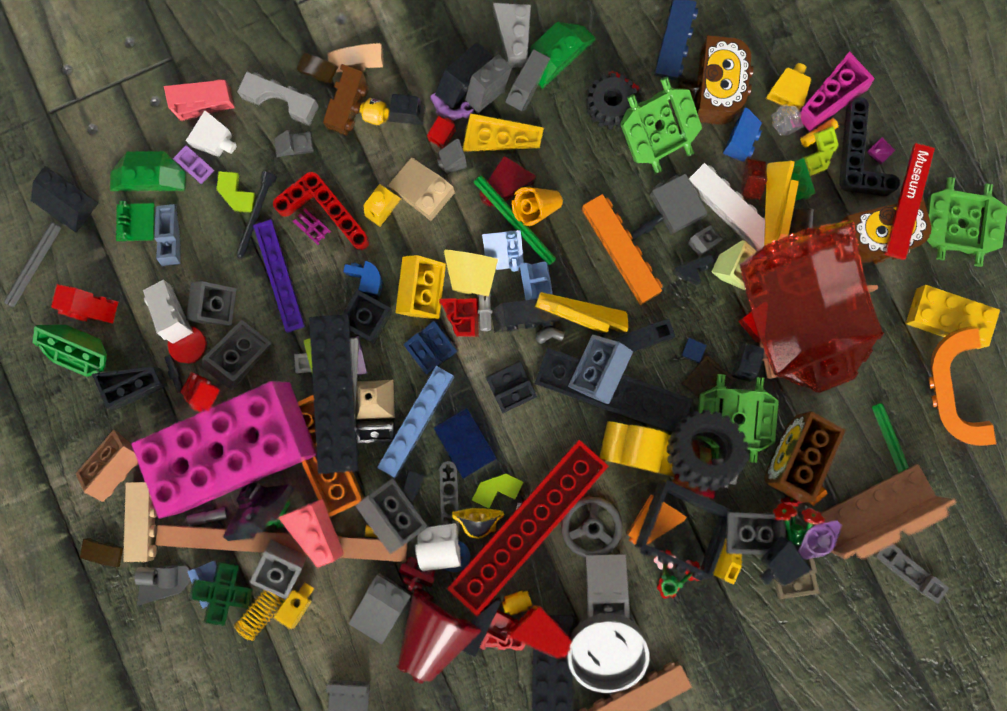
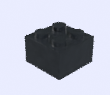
M356 290L343 314H349L351 332L375 344L393 311L390 307Z

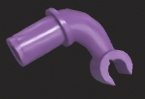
M435 93L431 95V100L437 109L436 113L442 118L447 117L450 120H456L461 117L469 118L470 114H473V109L465 110L470 108L468 102H464L460 109L452 110L446 103L435 96Z

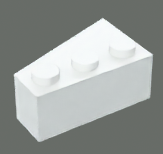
M162 280L143 290L145 295L144 301L149 307L157 334L164 340L167 339L171 343H175L193 333L169 283Z

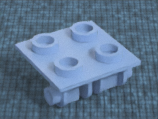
M521 231L482 234L485 256L498 259L496 270L511 268V271H518L520 264H524Z

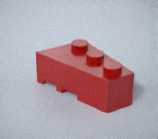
M57 284L51 308L57 309L58 314L87 322V319L113 323L118 301L109 300L102 296L96 297L93 293Z

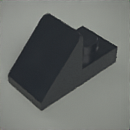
M712 255L675 267L673 274L698 286L701 284V279L697 270L700 273L710 269L709 266L714 262Z

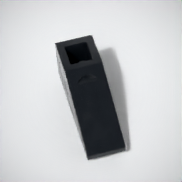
M666 319L612 340L620 342L633 352L670 341L676 336L670 319Z

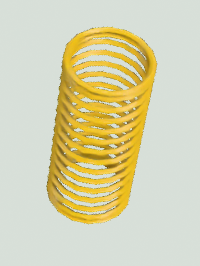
M263 589L264 593L261 592V596H257L258 599L254 600L255 603H251L252 606H249V610L243 613V617H240V620L235 622L234 627L236 631L244 638L253 641L258 632H261L264 625H267L270 618H273V615L276 614V611L279 610L286 599ZM263 595L268 597L273 603L268 601ZM261 599L266 601L271 607L267 606ZM257 601H258L259 603H261L264 607H266V608L268 609V611L265 610L263 607H261V606L257 603ZM254 605L259 607L265 614L260 612ZM251 608L254 609L256 612H258L263 618H261V617H259L257 614H255V613L251 610ZM248 612L256 616L259 619V621L254 619ZM246 616L250 617L257 625L249 621ZM242 619L249 622L254 627V629L248 626ZM240 628H242L245 632H247V633L250 634L251 636H249V635H247L246 633H244Z

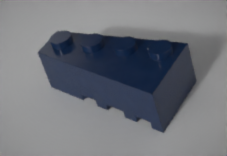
M672 1L669 10L671 12L667 19V28L663 36L662 48L659 52L654 73L655 76L676 80L678 76L682 75L684 65L681 64L682 58L687 56L689 46H686L687 38L691 39L694 27H691L692 19L696 20L698 8H695L696 1Z

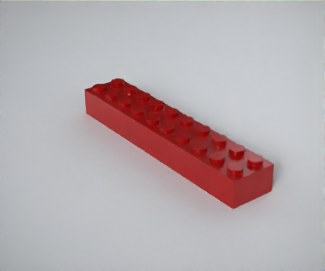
M578 440L447 589L478 616L609 466L584 443Z

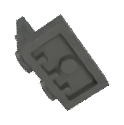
M332 679L328 682L326 693H329L328 711H368L370 682Z

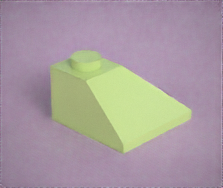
M742 240L718 256L712 273L729 284L749 291L764 257L746 241Z

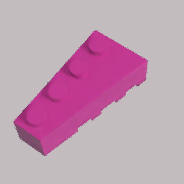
M849 51L843 61L839 63L833 73L802 108L798 119L811 132L867 91L875 78Z

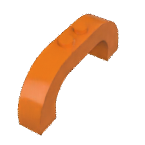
M976 326L960 328L946 335L933 351L930 365L932 377H928L930 389L934 388L935 394L931 396L932 405L937 407V412L943 425L955 438L972 445L996 444L993 424L990 421L967 422L961 419L956 412L950 374L951 362L962 351L981 348L979 329Z

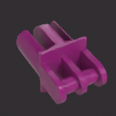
M305 208L303 210L304 213L314 223L312 224L301 213L298 217L309 228L306 229L296 219L293 220V223L319 245V241L322 238L325 239L324 236L331 231ZM322 226L324 229L319 232L318 229Z

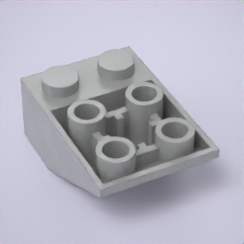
M586 555L588 618L598 614L610 613L629 619L626 555Z

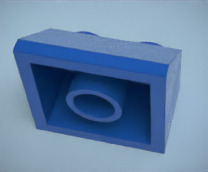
M745 107L737 119L723 154L742 162L747 157L752 156L755 149L752 146L754 140L758 141L762 130H760L762 122L748 108Z

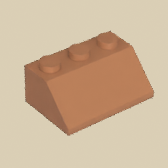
M113 430L76 472L83 491L102 502L111 496L117 485L124 481L129 471L138 464L132 444L116 430Z

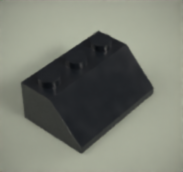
M46 166L42 168L33 180L31 202L76 233L99 204Z

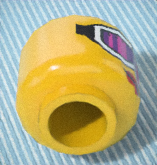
M369 98L361 104L360 113H362V119L365 122L381 125L387 121L389 109L385 102Z

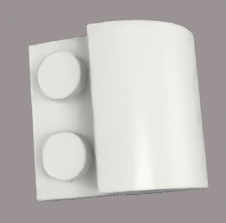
M456 524L426 527L418 534L416 554L422 571L461 566Z

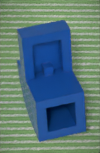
M365 261L364 268L357 263L345 264L343 272L346 275L361 278L360 292L380 297L383 280L380 272L372 263Z

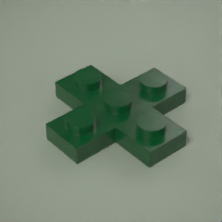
M217 562L213 582L193 579L189 599L208 602L203 623L225 626L229 606L249 608L253 589L234 586L239 566Z

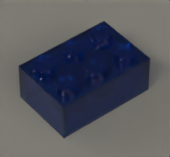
M467 408L434 427L436 434L463 479L497 459Z

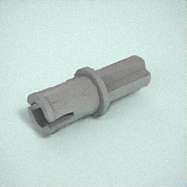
M478 294L480 330L490 331L491 313H493L490 301L491 294L489 297L486 296L485 301L484 296Z

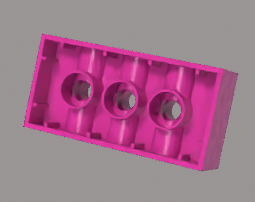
M290 382L267 383L211 408L209 412L204 411L131 443L158 518L183 513L317 456L315 445ZM257 429L259 430V433H260L259 440L256 439V430H257Z

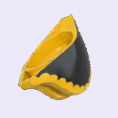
M470 508L454 511L452 516L461 523L467 535L473 538H482L490 532L496 531V522L504 516V512L486 508Z

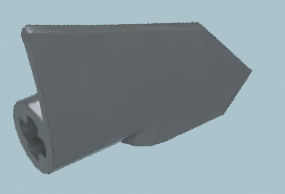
M177 565L159 566L158 568L138 567L135 573V583L140 585L137 606L181 593L191 582L188 571L191 569L188 566Z

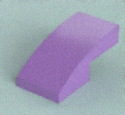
M185 146L173 158L201 184L214 172L188 146Z

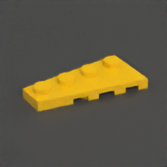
M470 114L463 152L540 148L543 127Z

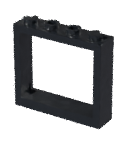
M660 480L634 547L640 549L639 553L651 557L653 555L658 557L657 561L662 564L668 565L671 563L675 565L674 569L680 572H691V577L700 581L703 578L712 579L727 538V513L736 512L669 480ZM666 493H670L719 517L700 569L647 545Z

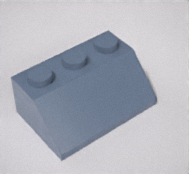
M592 334L568 387L595 400L609 404L633 351L620 342Z

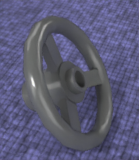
M586 496L581 498L562 519L561 532L566 545L572 552L586 558V555H608L617 547L622 537L623 523L619 511L611 502L601 497ZM591 504L590 516L583 522L582 527L569 532V521L572 514L579 507ZM599 505L606 508L613 517L615 533L612 538L603 531V525L597 519ZM595 524V530L590 531L588 526ZM583 535H587L589 538L599 537L607 545L595 551L585 550L577 546L573 539Z

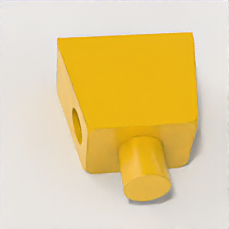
M797 63L794 70L786 68L766 98L795 112H799L805 104L811 78L804 75L807 67L804 64Z
M379 184L364 204L365 217L380 227L401 198Z
M304 582L299 591L293 590L273 618L290 629L295 628L312 602L308 597L314 588ZM296 599H299L301 601V604L298 608H296L294 605Z

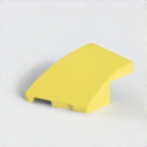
M445 250L444 254L452 290L469 295L475 293L489 297L498 259L473 253Z

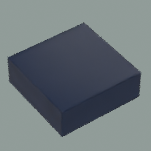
M688 338L681 356L700 363L707 345Z

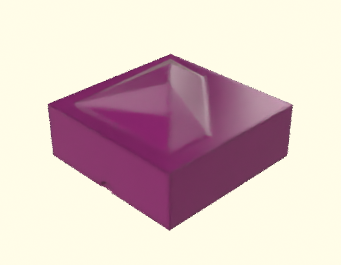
M881 138L867 153L881 165L896 150Z

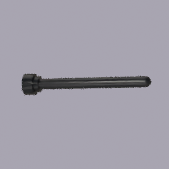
M263 171L260 177L262 179V186L236 253L238 258L244 257L254 230L253 225L257 222L269 186L272 187V184H275L277 179L276 175Z

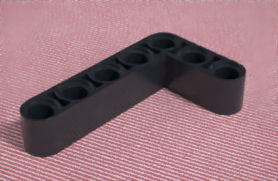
M857 97L846 109L839 184L841 189L847 192L888 196L900 187L901 182L899 177L893 174L863 171L869 103L865 98ZM854 106H858L860 111H857ZM853 123L856 124L859 127V129H855ZM851 141L856 143L857 148L852 146ZM849 159L853 160L856 166L850 164ZM848 177L853 179L854 184L849 183ZM867 180H870L873 186H869ZM886 182L890 183L891 189L886 186Z

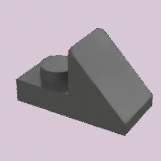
M287 130L274 138L277 157L314 152L311 132L291 134Z
M710 225L691 237L688 243L700 257L723 239Z

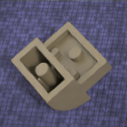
M814 558L804 559L811 569L809 573L786 586H782L775 581L779 600L819 594Z

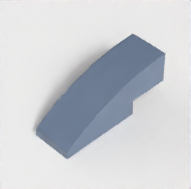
M175 204L156 206L154 238L157 241L156 259L161 266L181 263L180 234Z

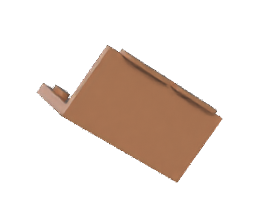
M915 464L903 472L820 513L825 518L824 523L837 520L842 525L837 544L831 553L843 558L856 553L858 557L866 558L899 541V532L904 530L907 534H913L945 518L948 515L946 508L956 502L954 499L936 496L919 464Z

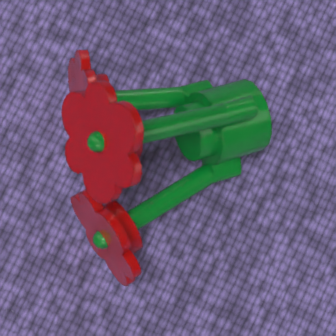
M792 497L781 499L782 503L773 510L777 520H784L787 539L793 545L802 544L807 531L811 529L813 524L825 522L822 513L812 508H807L802 511L803 519L808 522L804 531L801 525L795 523V515L797 514L795 507L798 506V503L804 502H800Z
M666 550L664 552L668 555L677 558L675 555L671 554L670 550ZM658 557L654 558L658 568L663 569V575L659 580L660 584L657 586V590L660 591L662 598L675 597L676 592L683 587L687 580L693 581L695 579L691 577L692 573L686 571V575L680 581L675 576H668L667 567L672 568L673 564L665 565L657 561ZM686 561V563L700 569L698 561Z

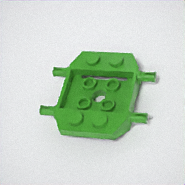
M668 77L660 79L664 90L658 92L649 100L637 103L635 94L628 96L630 108L626 110L620 123L634 162L652 164L656 174L662 171L659 159L684 146L686 155H693L694 151L691 142L702 129L690 90L672 88ZM668 100H671L674 112L676 114L682 132L680 134L678 131V127L676 126ZM658 120H661L662 126L660 129L656 130L655 123Z
M948 177L946 189L928 196L927 212L932 230L927 241L933 248L938 249L937 260H945L946 250H959L967 254L976 255L974 266L982 267L986 253L1003 247L1007 206L992 196L993 184H984V194L978 195L955 191V178ZM982 208H983V209H984V217H983L981 241H980V244H977V242H978V235H979L980 218H981V215H982V214H981V210H982ZM959 219H963L965 221V228H961L958 225Z
M717 374V386L699 394L698 411L700 414L703 410H710L712 414L714 411L719 412L720 398H723V417L727 415L734 424L735 415L742 414L744 420L741 424H738L740 426L739 431L744 432L746 436L744 442H748L750 450L749 462L757 463L758 451L760 452V450L775 443L779 400L763 389L765 378L756 377V388L754 390L730 389L725 386L726 375ZM697 436L711 445L712 459H719V445L708 437Z

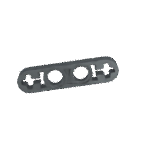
M450 461L444 462L440 466L441 525L449 524V520L445 521L444 517H453L452 514L449 515L445 512L446 504L452 503L456 508L455 511H459L458 471L455 463ZM447 464L454 468V472L450 473V478L455 477V482H443V478H447V472H443V468H446ZM446 484L454 486L455 491L452 495L445 494L444 486ZM452 520V524L457 525V532H459V522Z

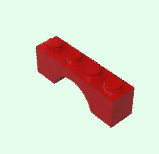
M191 371L181 393L191 408L202 412L203 409L209 412L220 389L211 385L209 379Z

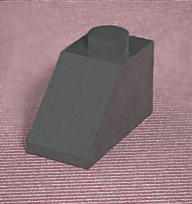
M459 139L454 140L439 151L440 158L437 159L440 170L444 169L445 174L467 167L465 154Z

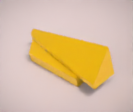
M794 161L767 164L764 252L775 256H780L783 241L786 242L789 234L799 181L791 180Z
M543 292L538 296L535 307L597 332L606 333L609 328L620 333L628 331V315L626 311Z

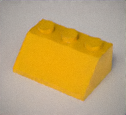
M418 255L402 257L395 313L412 317L439 319L441 308L439 299H442L446 263Z

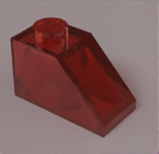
M747 158L741 186L742 196L748 199H761L767 182L766 162Z

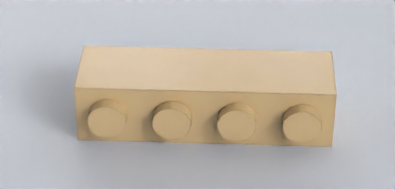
M146 482L126 483L124 562L152 561L157 553V547L154 545L157 534V526L155 525L157 512Z

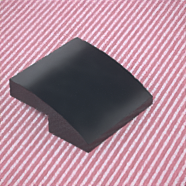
M520 361L485 377L502 413L537 397Z

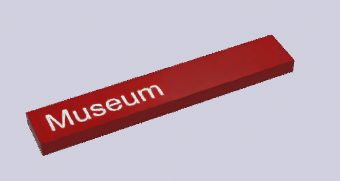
M918 143L913 145L884 255L901 260L906 259L935 148Z

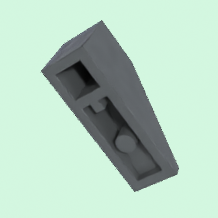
M533 50L513 84L505 103L521 111L526 110L551 58Z

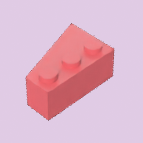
M225 80L164 86L168 108L181 121L202 116L204 111L210 114L235 108L230 86Z
M322 499L289 511L279 517V520L317 567L334 562L344 555Z

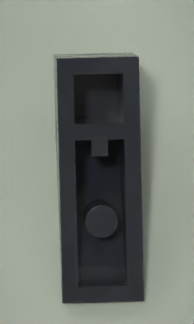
M497 598L484 608L478 616H474L469 620L480 628L481 631L462 650L463 652L476 657L501 603V599Z

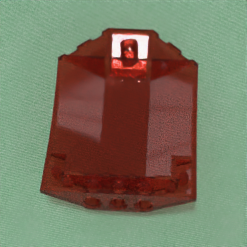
M853 221L801 230L766 244L739 264L752 316L775 376L790 380L792 383L802 387H808L817 393L839 386L857 377V370L863 362L866 363L873 352V345L877 339L882 338L884 332L881 329L866 284Z

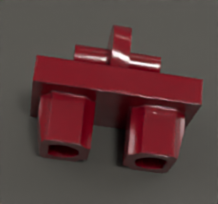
M411 556L405 564L402 563L399 573L407 576L403 583L410 585L408 588L409 592H412L413 588L421 590L422 584L431 588L435 579L433 578L435 570L423 572L416 570L418 560Z

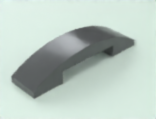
M894 544L879 550L875 554L890 570L937 604L949 589L939 579L927 573L904 555L903 551Z

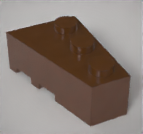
M341 64L340 70L343 73L340 82L336 81L334 87L338 89L334 98L330 99L323 122L326 128L348 135L349 130L352 131L354 127V118L356 114L360 113L361 101L363 97L367 96L369 87L363 71Z

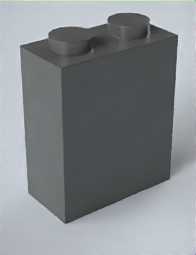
M499 54L472 75L465 100L479 113L504 92L512 66Z
M677 174L669 179L670 182L654 186L650 194L659 214L663 216V221L670 234L701 220L707 215L705 207L686 174L682 176Z

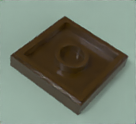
M705 355L681 384L699 399L700 393L717 386V374L726 375V388H730L736 379L712 358Z

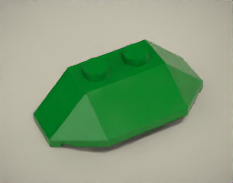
M556 22L530 46V55L533 50H536L551 58L538 84L542 89L595 41L596 38L584 26Z
M127 151L113 168L110 175L111 191H185L186 172L165 151Z
M68 325L34 326L33 343L39 346L41 351L53 363L86 377L91 376L92 373L104 371L107 354L101 339Z

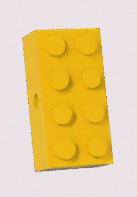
M923 285L916 289L905 324L942 337L960 328L976 326L979 329L981 348L990 345L1000 310L929 285Z

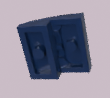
M433 321L420 333L415 334L403 344L426 375L459 351L437 321Z

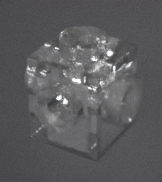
M785 104L776 109L777 112L771 114L772 124L779 135H789L804 127L801 121V113L796 106Z

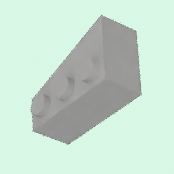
M493 3L494 16L507 63L512 67L523 68L527 62L531 5Z

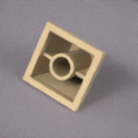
M394 380L357 381L356 420L395 418Z

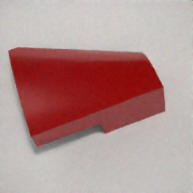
M477 298L439 299V303L443 306L447 314L446 317L451 322L457 337H479Z
M497 610L480 648L498 647V650H505L507 648L523 650L526 644L512 639L506 634L518 620Z

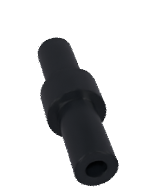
M658 214L651 220H646L640 224V227L631 233L632 241L642 234L652 231L654 226L664 220L663 216Z
M171 355L165 356L164 359L169 370L167 372L169 378L173 380L177 393H180L183 384L180 379L181 373L179 368H176Z

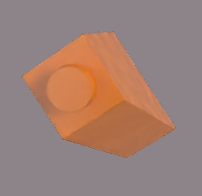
M650 495L626 533L630 536L629 541L633 544L636 543L654 495ZM663 502L647 544L683 522L687 517Z

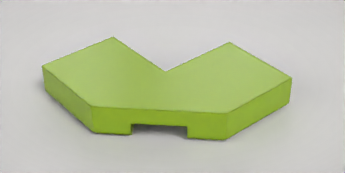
M834 126L814 133L819 151L803 157L805 158L810 176L826 170L830 164V159L839 145Z
M219 171L217 191L234 211L252 212L255 203V193L237 191L238 173Z
M508 474L480 482L472 501L490 508L497 491L516 499L523 482Z

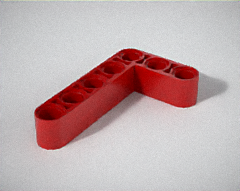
M314 172L305 174L273 201L274 209L281 216L286 217L290 216L314 197L356 249L364 250L369 245V238L322 179ZM317 180L316 185L309 186L310 181ZM302 191V195L299 198H294L296 192ZM323 194H329L326 200L322 201L320 199ZM282 203H287V207L283 210H280V205ZM335 208H340L339 214H332ZM352 222L351 228L344 229L345 223ZM363 236L364 241L362 243H355L357 237Z

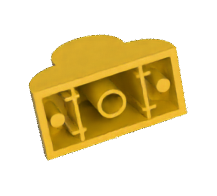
M607 421L599 455L600 459L672 477L675 475L671 469L673 464H669L667 459L670 455L667 453V446L671 435L645 427Z

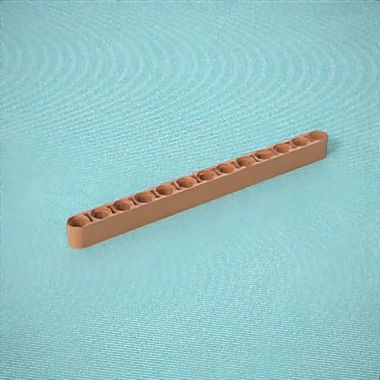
M157 525L155 545L264 553L270 540H273L307 555L291 533L263 531V533H257L254 539L227 541L222 537L226 531L224 528ZM337 536L344 555L340 558L406 561L407 543L389 554L379 539Z

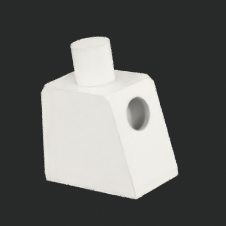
M206 111L203 112L186 140L193 148L215 156H220L223 150L233 153L236 148V143L230 141L232 133Z

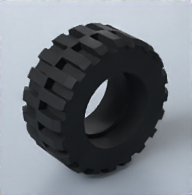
M703 410L701 414L699 411H696L690 416L684 417L668 440L667 453L670 455L667 459L669 464H673L671 469L674 474L678 473L680 475L678 479L682 482L685 480L689 482L688 486L692 488L699 486V490L706 491L708 488L714 491L719 487L727 486L744 469L745 462L748 460L749 454L746 452L749 449L748 442H744L746 436L743 431H739L740 426L737 423L733 424L730 421V417L727 415L723 417L717 411H714L713 414L710 413V410ZM703 436L715 441L723 454L722 464L709 465L699 460L692 450L691 439Z

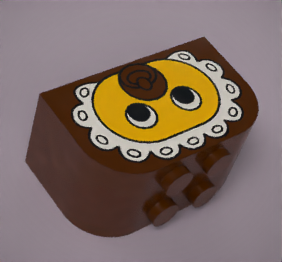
M707 35L700 50L697 79L698 90L695 98V108L701 123L723 125L732 122L744 106L747 97L750 96L752 84H749V78L753 75V66H751V51L743 41L736 38Z
M923 197L907 254H910L911 250L924 244L931 235V222ZM897 204L851 214L836 224L839 238L849 243L853 262L859 264L869 262L879 264L885 262L886 259H898L884 255Z
M812 411L796 415L783 432L766 470L765 483L800 502H815L846 430Z

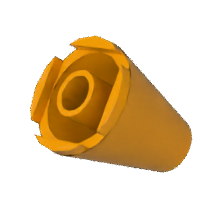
M523 187L514 194L516 196L515 200H512V210L518 221H522L525 226H531L558 210L562 206L563 199L558 191Z

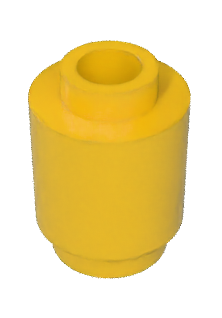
M522 590L505 596V601L502 602L505 613L509 612L510 615L528 610V607L532 606L528 591L523 592Z

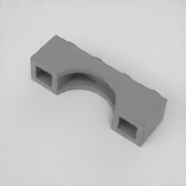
M246 72L237 91L242 99L260 105L269 98H281L288 103L289 114L292 119L309 126L318 108V104L312 95L298 93L295 88L290 86L287 88L283 87L273 79L268 81L262 75L255 72L253 74Z

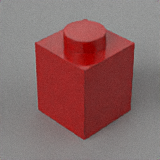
M438 116L427 134L428 140L442 149L446 147L456 132L454 122L447 117L443 119Z

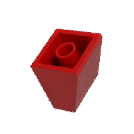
M536 605L506 632L512 639L557 658L560 656L565 657L571 651L570 646L573 644L542 608Z

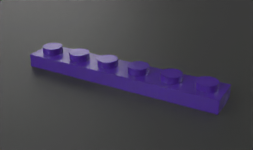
M272 220L253 225L285 331L289 333L304 328L305 324Z

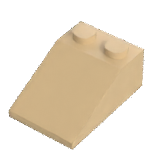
M412 157L388 185L390 189L430 221L455 193L454 187Z

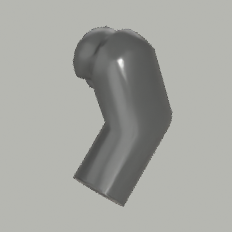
M548 326L537 333L536 341L543 344L552 337L562 341L565 332Z

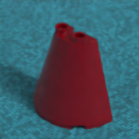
M415 589L397 668L402 672H408L413 676L412 679L423 684L424 681L431 682L480 633L481 629L467 619L457 620L432 602L434 599L432 595L423 589Z

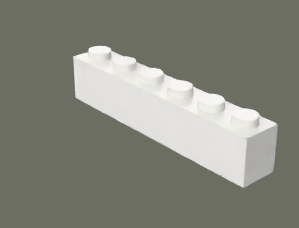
M704 163L689 178L697 195L763 256L766 261H769L774 255L764 252L765 218H762L757 213L758 211L753 205H748L739 192H735L730 188L728 181L723 178L721 179L712 166H707Z

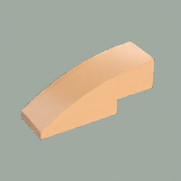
M381 43L365 44L339 49L328 53V61L338 66L336 72H343L340 70L341 64L360 71H366V68L383 67Z

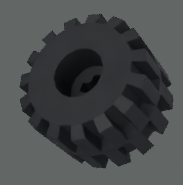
M611 73L610 77H607L606 74L602 75L600 80L596 79L593 82L592 88L590 87L586 102L588 106L587 113L588 115L591 114L593 122H599L598 126L603 128V125H607V129H613L614 126H617V128L621 127L620 123L625 112L630 108L627 97L635 94L636 98L637 90L636 88L632 89L633 82L631 80L628 82L624 81L626 76L622 74L620 78L616 77V73Z

